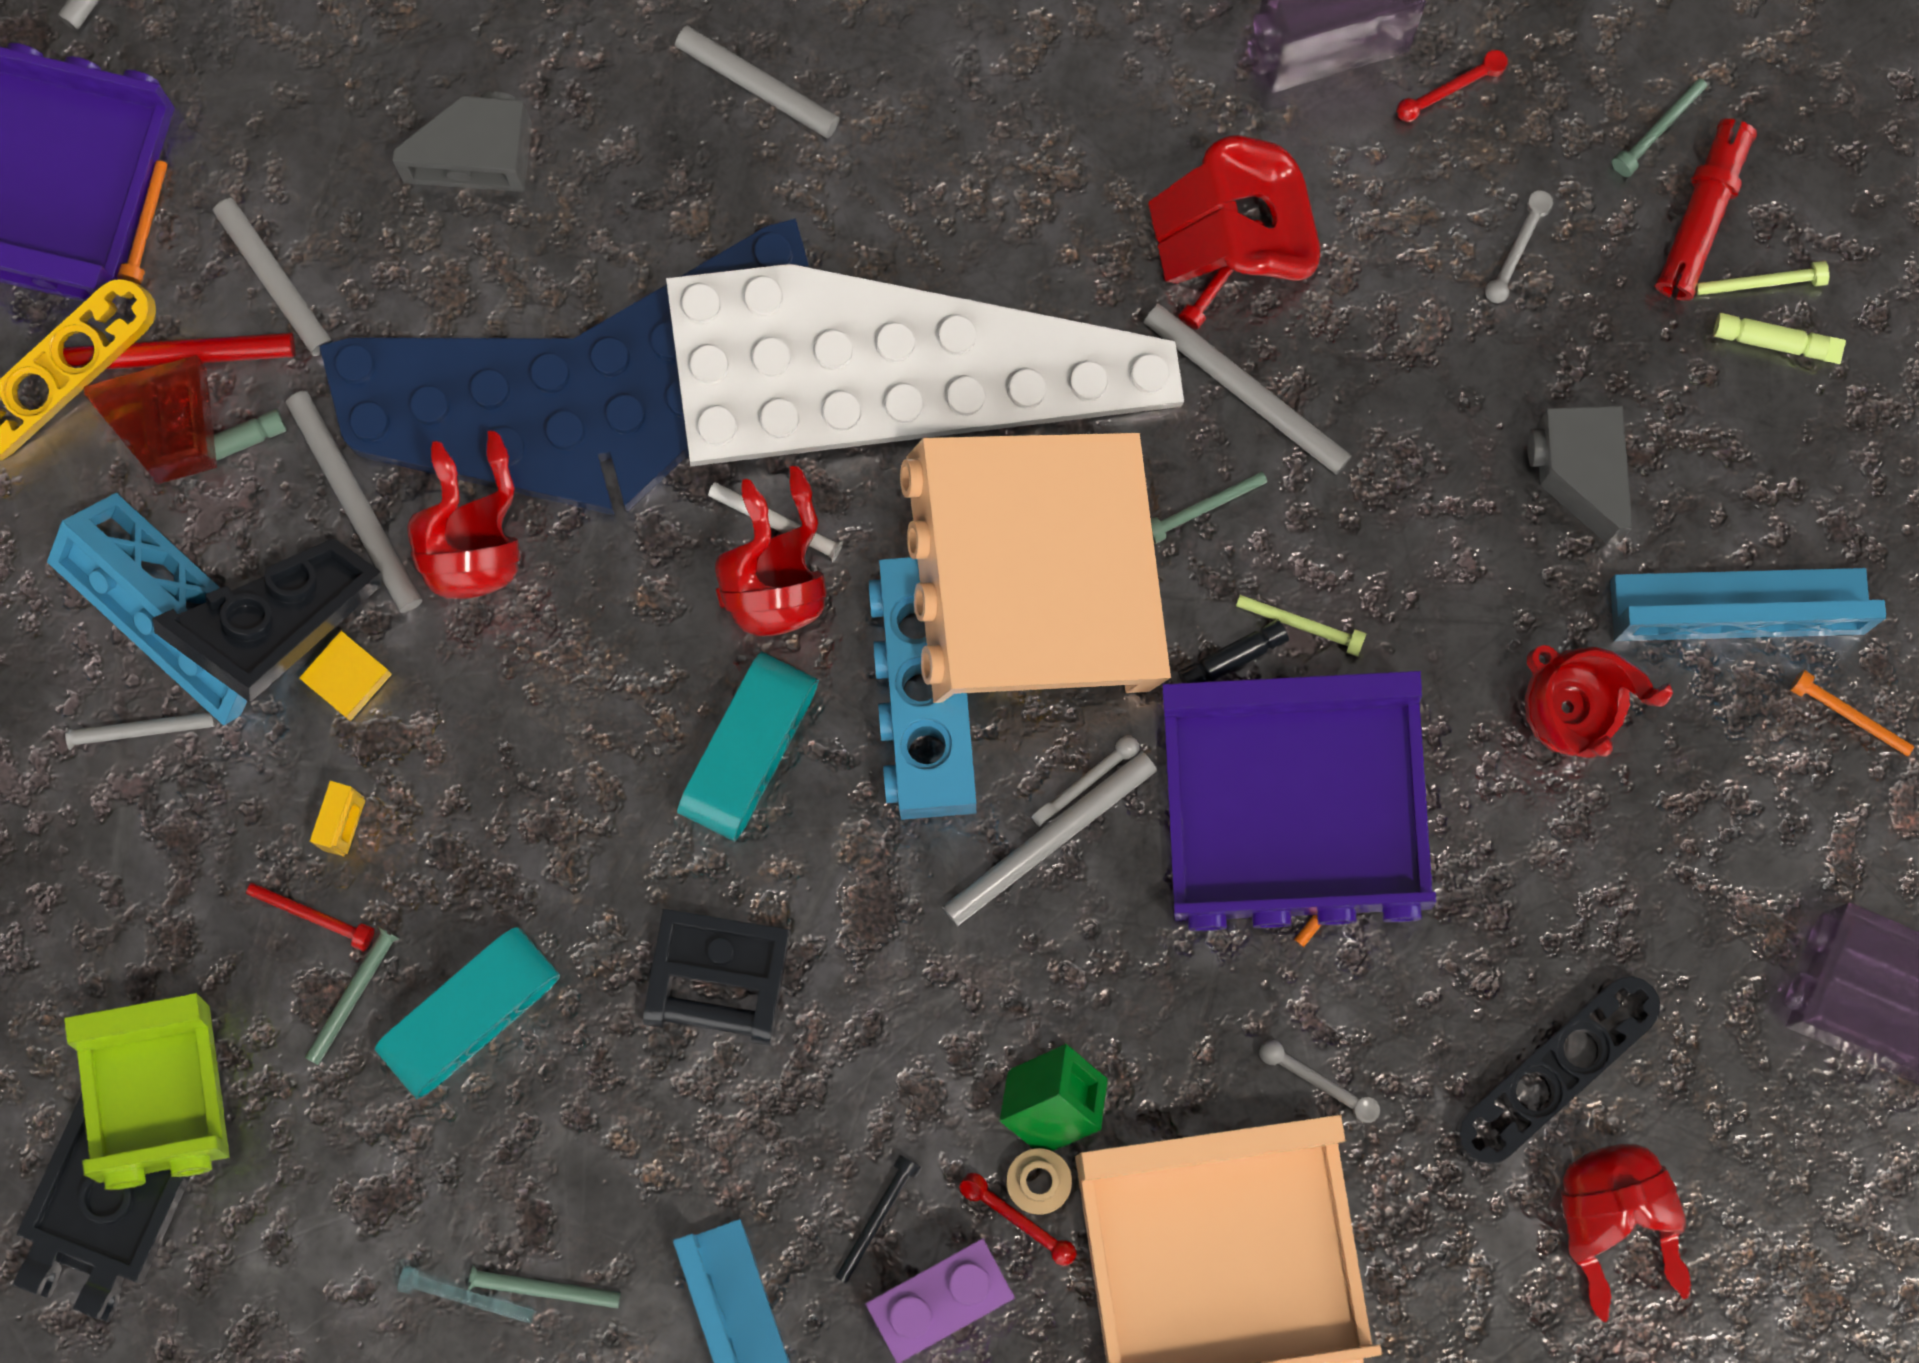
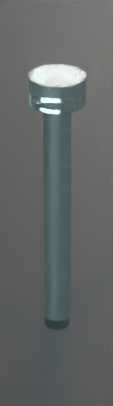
M405 1265L401 1273L397 1291L411 1294L414 1288L530 1324L533 1321L535 1314L533 1310L418 1276L419 1269Z

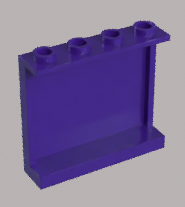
M9 43L7 48L0 47V282L85 302L104 284L112 280H119L117 275L120 264H126L155 162L159 160L175 110L174 105L157 79L135 70H125L123 75L102 71L95 63L74 56L66 57L65 62L45 58L36 49L19 43Z
M1421 671L1163 684L1175 921H1188V930L1227 929V919L1253 918L1254 928H1281L1292 925L1291 916L1317 915L1319 925H1346L1357 922L1356 913L1382 912L1384 922H1411L1422 919L1421 910L1433 909L1436 903V892L1432 890L1421 729Z

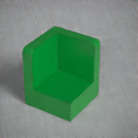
M1064 1044L1009 1070L999 1121L1033 1149L1042 1148L1054 1151L1101 1130L1108 1079L1070 1046Z

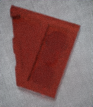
M198 355L84 386L86 397L157 485L217 468L207 368Z

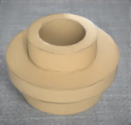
M1036 1148L1025 1151L1012 1162L1008 1170V1193L1012 1201L1027 1213L1036 1215L1051 1213L1064 1204L1071 1191L1072 1177L1070 1169L1064 1159L1051 1150ZM1034 1169H1044L1052 1178V1186L1044 1194H1035L1027 1186V1176Z

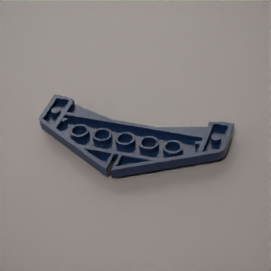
M795 218L762 228L680 277L786 264L810 267ZM667 284L575 338H346L319 346L341 435L350 449L362 458L436 474L431 459V446L433 441H439L456 464L457 480L498 489L492 468L487 459V431H496L501 436L508 451V467L515 487L514 493L615 516L601 461L612 459L624 506L628 512L689 455Z

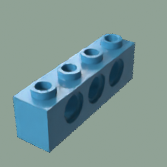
M911 557L879 560L881 579L869 580L870 607L872 618L884 617L886 640L873 641L876 679L889 678L891 701L878 703L881 741L894 740L896 765L883 766L886 804L899 803L901 820L977 814L967 693L953 694L942 703H933V698L926 701H916L908 697L904 692L906 682L911 677L922 674L921 654L923 647L927 646L926 636L920 639H912L905 636L899 630L901 621L906 616L915 613L914 591L916 585L920 583L918 560ZM921 736H933L943 743L945 751L938 761L931 764H922L910 756L908 752L910 745Z

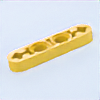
M123 279L109 281L95 291L0 378V400L3 401L8 411L23 420L21 426L16 421L6 420L0 425V461L18 450L148 331L156 315L155 301L148 290L139 284ZM117 295L127 299L135 296L137 301L131 307L136 315L135 319L129 322L119 318L105 329V331L115 336L111 343H109L102 331L88 323L92 316H94L96 321L106 323L118 310L112 302ZM76 333H85L94 343V356L90 363L82 368L70 366L63 355L64 343L70 336ZM37 374L48 385V399L40 408L28 410L19 401L17 391L19 384L24 378ZM0 408V419L7 413L2 408Z

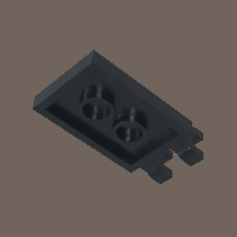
M81 1093L16 1234L34 1243L19 1269L12 1286L50 1299L59 1280L62 1264L90 1275L75 1302L73 1310L110 1323L120 1299L124 1278L143 1285L191 1176L173 1177L171 1169L145 1174L146 1183L136 1187L107 1190L105 1189L104 1182L98 1183L85 1176L83 1161L90 1159Z

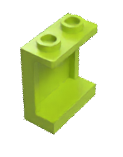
M197 993L64 1018L67 1044L77 1050L90 1156V1159L83 1161L85 1176L98 1183L104 1182L105 1189L107 1190L126 1189L146 1183L145 1174L171 1169L173 1177L193 1176L211 1171V1161L230 1158L210 1006Z

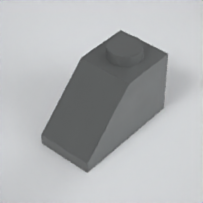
M494 91L482 93L480 97H460L394 149L393 163L403 182L407 184L524 192L532 122L524 101L517 100L512 95Z
M1623 406L1548 408L1536 425V429H1530L1528 435L1529 463L1531 467L1539 466L1540 486L1606 544H1619L1632 529Z

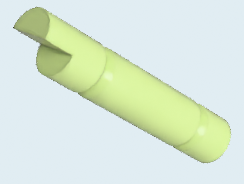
M1724 313L1718 314L1713 336L1731 341L1736 339L1740 343L1795 355L1803 353L1805 357L1836 364L1841 363L1846 340L1816 333H1809L1807 335L1806 331L1747 318L1740 320L1738 316Z

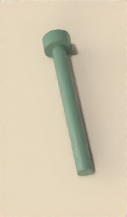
M1698 78L1628 152L1620 151L1612 159V166L1620 175L1630 177L1639 167L1637 160L1707 87L1705 80Z
M1261 471L1161 521L1156 516L1151 518L1154 544L1167 538L1165 532L1267 483L1265 474Z

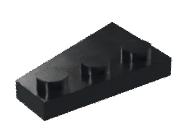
M332 538L266 567L263 577L231 591L226 585L205 594V603L185 612L177 614L174 609H171L153 617L154 633L250 703L381 587V571Z

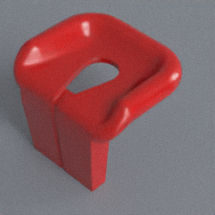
M1240 135L1221 138L1206 150L1201 166L1187 173L1148 202L1155 236L1159 242L1158 249L1166 282L1178 284L1225 266L1242 274L1300 281L1310 277L1318 267L1320 243L1303 174L1291 154L1276 143ZM1253 196L1261 198L1270 208L1273 219L1272 227L1267 228L1238 213L1236 200Z

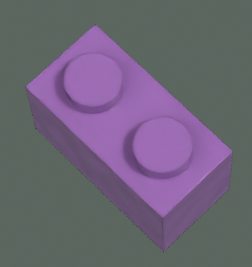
M981 1239L866 1303V1306L897 1363H900L1013 1300L1015 1297L986 1243Z

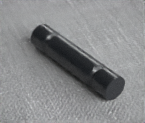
M1277 619L1261 627L1260 632L1254 631L1200 659L1199 663H1193L1179 670V677L1182 683L1213 682L1266 654L1268 649L1273 650L1289 642V636L1283 624Z

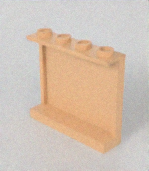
M1140 433L923 438L906 456L901 465L900 483L904 497L911 498L913 521L909 523L907 530V546L910 557L918 560L920 583L916 585L914 591V609L918 621H924L927 646H924L922 649L921 671L924 682L932 685L933 703H942L953 694L1017 690L1125 685L1126 693L1150 692L1171 678Z
M1341 1115L1083 1152L1075 1156L1107 1363H1364L1363 1358L1382 1355L1381 1346L1372 1345L1338 1147V1143L1345 1141Z

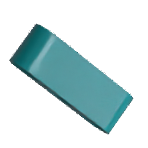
M761 651L748 669L689 780L679 802L677 813L732 841H736L752 817L816 693L819 679Z
M514 927L493 941L381 1038L374 1049L415 1099H420L443 1083L544 996L557 983L560 974L521 928Z

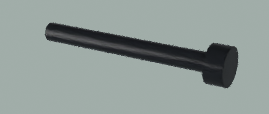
M902 1155L898 1156L893 1165L898 1168L897 1173L835 1276L846 1284L909 1176L916 1179L922 1169L921 1166Z

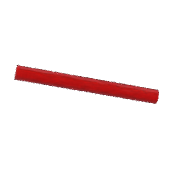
M293 333L138 342L133 343L106 369L295 357V339ZM94 345L63 347L64 358L73 368L86 366L94 356Z

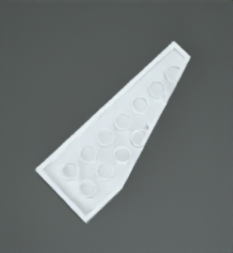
M793 264L666 278L690 466L1181 407L1184 403L1176 343L1171 340Z

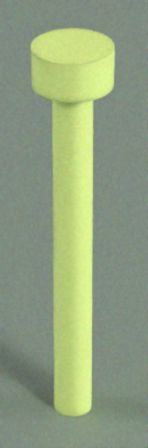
M1817 261L1811 263L1810 269L1701 282L1696 285L1697 295L1806 281H1812L1814 287L1823 286L1829 283V268L1826 261Z
M1243 595L1239 596L1236 607L1272 620L1279 619L1281 623L1348 646L1346 653L1357 657L1367 634L1355 629L1352 635Z

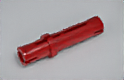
M1725 118L1719 121L1717 132L1705 164L1698 166L1692 177V185L1695 187L1660 278L1657 279L1655 288L1667 297L1671 298L1677 279L1682 275L1677 286L1679 292L1676 300L1690 301L1693 299L1696 285L1728 202L1731 199L1737 198L1742 186L1739 174L1751 144L1757 136L1756 130L1743 121L1740 124L1733 144H1731L1734 137L1732 130L1736 119Z

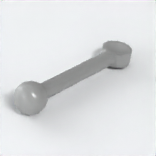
M1535 191L1529 197L1526 205L1529 213L1497 278L1486 285L1485 295L1492 303H1501L1507 299L1509 295L1507 284L1540 217L1546 216L1552 208L1553 199L1546 191Z
M1129 735L1119 738L1112 753L1054 800L1041 807L1031 817L1039 828L1042 827L1062 808L1123 759L1131 760L1139 754L1140 744L1137 739Z
M1274 1039L1267 1040L1260 1046L1259 1056L1264 1063L1268 1065L1280 1064L1353 1110V1115L1359 1122L1371 1123L1379 1117L1380 1106L1375 1099L1370 1097L1358 1098L1284 1053V1048L1279 1041Z

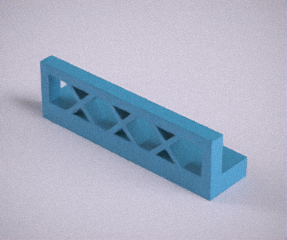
M117 493L62 520L47 563L223 726L241 716L247 700L155 634L153 627V617L171 609H174L177 614L187 611L186 602L203 604L206 602L205 594L220 587ZM112 518L130 534V541L108 537L96 525ZM141 561L164 565L174 575V581L152 578L141 567Z
M1866 568L1616 574L1610 580L1614 641L1865 635L1886 619L1885 600H1869Z
M742 1219L697 1235L689 1234L673 1240L713 1362L790 1363Z

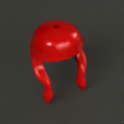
M487 431V459L492 468L498 491L458 507L460 496L456 464L441 442H432L431 459L441 483L442 501L437 505L413 514L407 525V533L411 546L410 553L417 572L422 574L425 584L430 590L443 598L469 599L495 592L508 585L518 572V561L521 560L518 539L506 537L502 530V522L513 501L515 487L508 467V451L501 436L496 431Z
M789 466L790 491L802 521V526L771 538L767 502L752 480L743 479L741 485L742 498L752 519L754 539L752 542L722 553L715 562V572L719 587L715 588L720 608L725 607L727 611H730L735 623L744 632L754 636H775L800 629L814 622L822 614L825 607L827 588L824 573L809 571L805 564L806 551L818 529V518L812 503L811 486L804 472L798 466Z
M1542 645L1531 650L1527 655V665L1533 674L1524 699L1527 722L1536 739L1550 751L1566 756L1575 755L1584 758L1609 756L1613 750L1611 738L1623 725L1630 707V692L1636 695L1642 703L1658 707L1666 705L1673 695V690L1669 683L1659 688H1654L1649 677L1641 669L1614 651L1587 647L1566 650L1559 654L1552 647ZM1539 655L1545 658V664L1540 662ZM1563 703L1569 706L1568 713L1562 710Z
M1617 1144L1596 1149L1573 1161L1565 1171L1563 1177L1564 1190L1561 1191L1564 1217H1566L1568 1227V1248L1572 1259L1582 1267L1587 1276L1590 1305L1596 1316L1604 1323L1608 1321L1612 1297L1609 1284L1595 1256L1624 1240L1636 1224L1660 1231L1659 1241L1664 1261V1274L1683 1300L1687 1299L1691 1291L1690 1274L1687 1266L1680 1258L1678 1240L1679 1234L1685 1230L1686 1218L1676 1191L1677 1188L1666 1167L1660 1164L1657 1156L1647 1147L1637 1144Z

